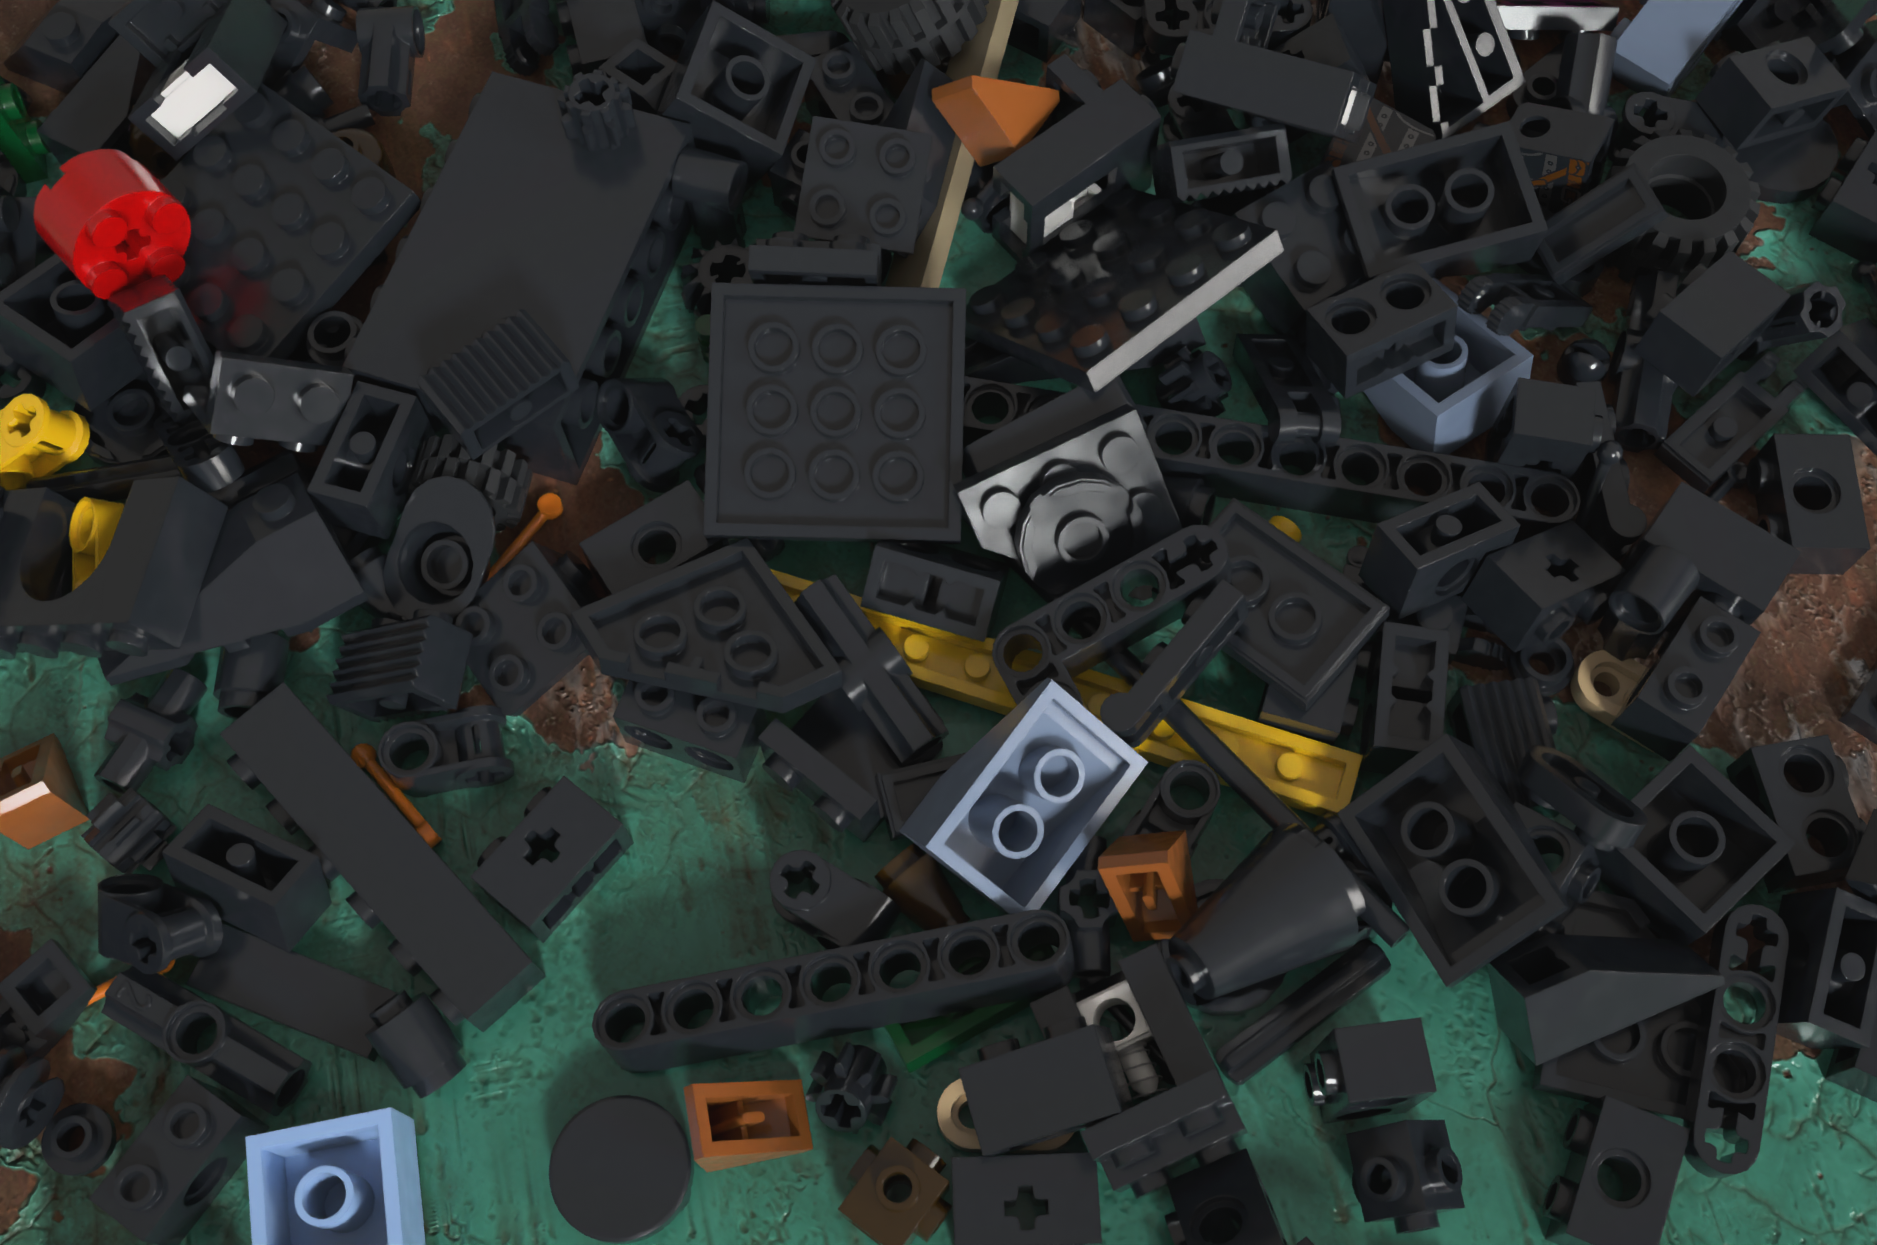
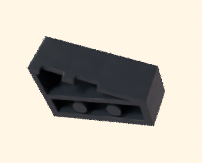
M1383 0L1395 109L1432 129L1437 136L1436 140L1452 136L1526 83L1495 0Z

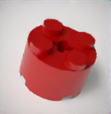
M98 149L79 154L59 167L65 175L56 182L52 189L44 184L38 193L34 205V223L38 234L72 273L98 298L109 299L110 296L160 275H165L171 282H174L184 272L186 263L183 256L191 237L189 215L176 197L143 164L133 160L128 154L115 149Z

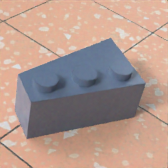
M1639 0V4L1643 5V8L1633 21L1623 18L1610 35L1616 37L1617 42L1612 78L1636 93L1653 92L1671 97L1699 64L1700 56L1712 40L1718 41L1723 36L1721 32L1727 26L1726 22L1739 6L1743 7L1748 0Z

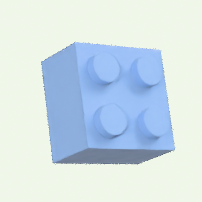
M392 1107L245 1137L252 1245H426L414 1119Z

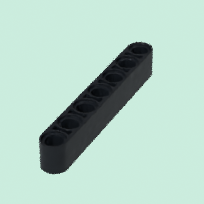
M1028 910L621 990L609 995L599 1004L593 1016L592 1028L595 1038L623 1070L630 1073H649L881 1028L889 1024H901L1045 996L1065 987L1071 982L1075 973V956L1066 923L1057 914L1048 910ZM1039 944H1050L1058 948L1051 958L1044 961H1032L1025 957L1032 947ZM972 957H982L989 960L987 966L976 974L963 975L957 972L959 966L965 960ZM905 970L920 972L917 980L908 987L892 988L889 986L892 979L900 972ZM838 983L851 985L848 993L843 998L834 1002L822 1001L824 993L831 986ZM772 996L782 997L779 1006L773 1012L766 1015H754L756 1008L764 999ZM705 1009H713L712 1016L703 1026L696 1029H687L691 1018L695 1014ZM645 1022L643 1030L635 1039L621 1042L624 1032L631 1025Z

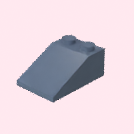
M1432 278L1458 305V295L1436 278ZM1365 280V281H1363L1362 283L1358 284L1357 286H1359V285H1361V284H1363V283H1366L1367 281ZM1458 306L1453 350L1366 389L1364 393L1390 430L1412 449L1449 455L1493 426L1518 377L1530 379L1534 355L1510 336H1499L1487 328L1486 322L1488 319L1482 314H1469Z
M1046 678L937 780L899 831L1006 915L1028 910H1039L1139 776L1148 761L1056 682Z

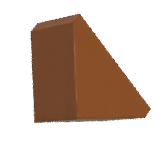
M970 75L932 89L933 103L980 167L1002 161L1030 142L1060 102L1059 90L975 75Z
M54 733L0 758V833L29 850L90 820L86 817L88 811L63 747Z
M1186 830L1119 836L1098 857V871L1133 942L1171 939L1198 909Z
M802 1079L699 1083L683 1087L694 1161L707 1173L804 1153L813 1149Z

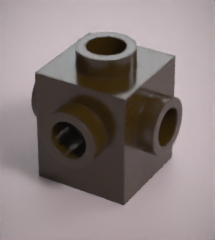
M890 1137L881 1150L871 1144L859 1157L846 1178L854 1188L842 1202L838 1211L842 1217L878 1245H910L916 1236H919L927 1243L953 1207L943 1199L950 1190L949 1181L940 1174L947 1164L932 1150L914 1138L910 1140L906 1147L893 1137ZM896 1184H906L912 1189V1192L904 1202L894 1203L887 1199V1194L891 1187Z

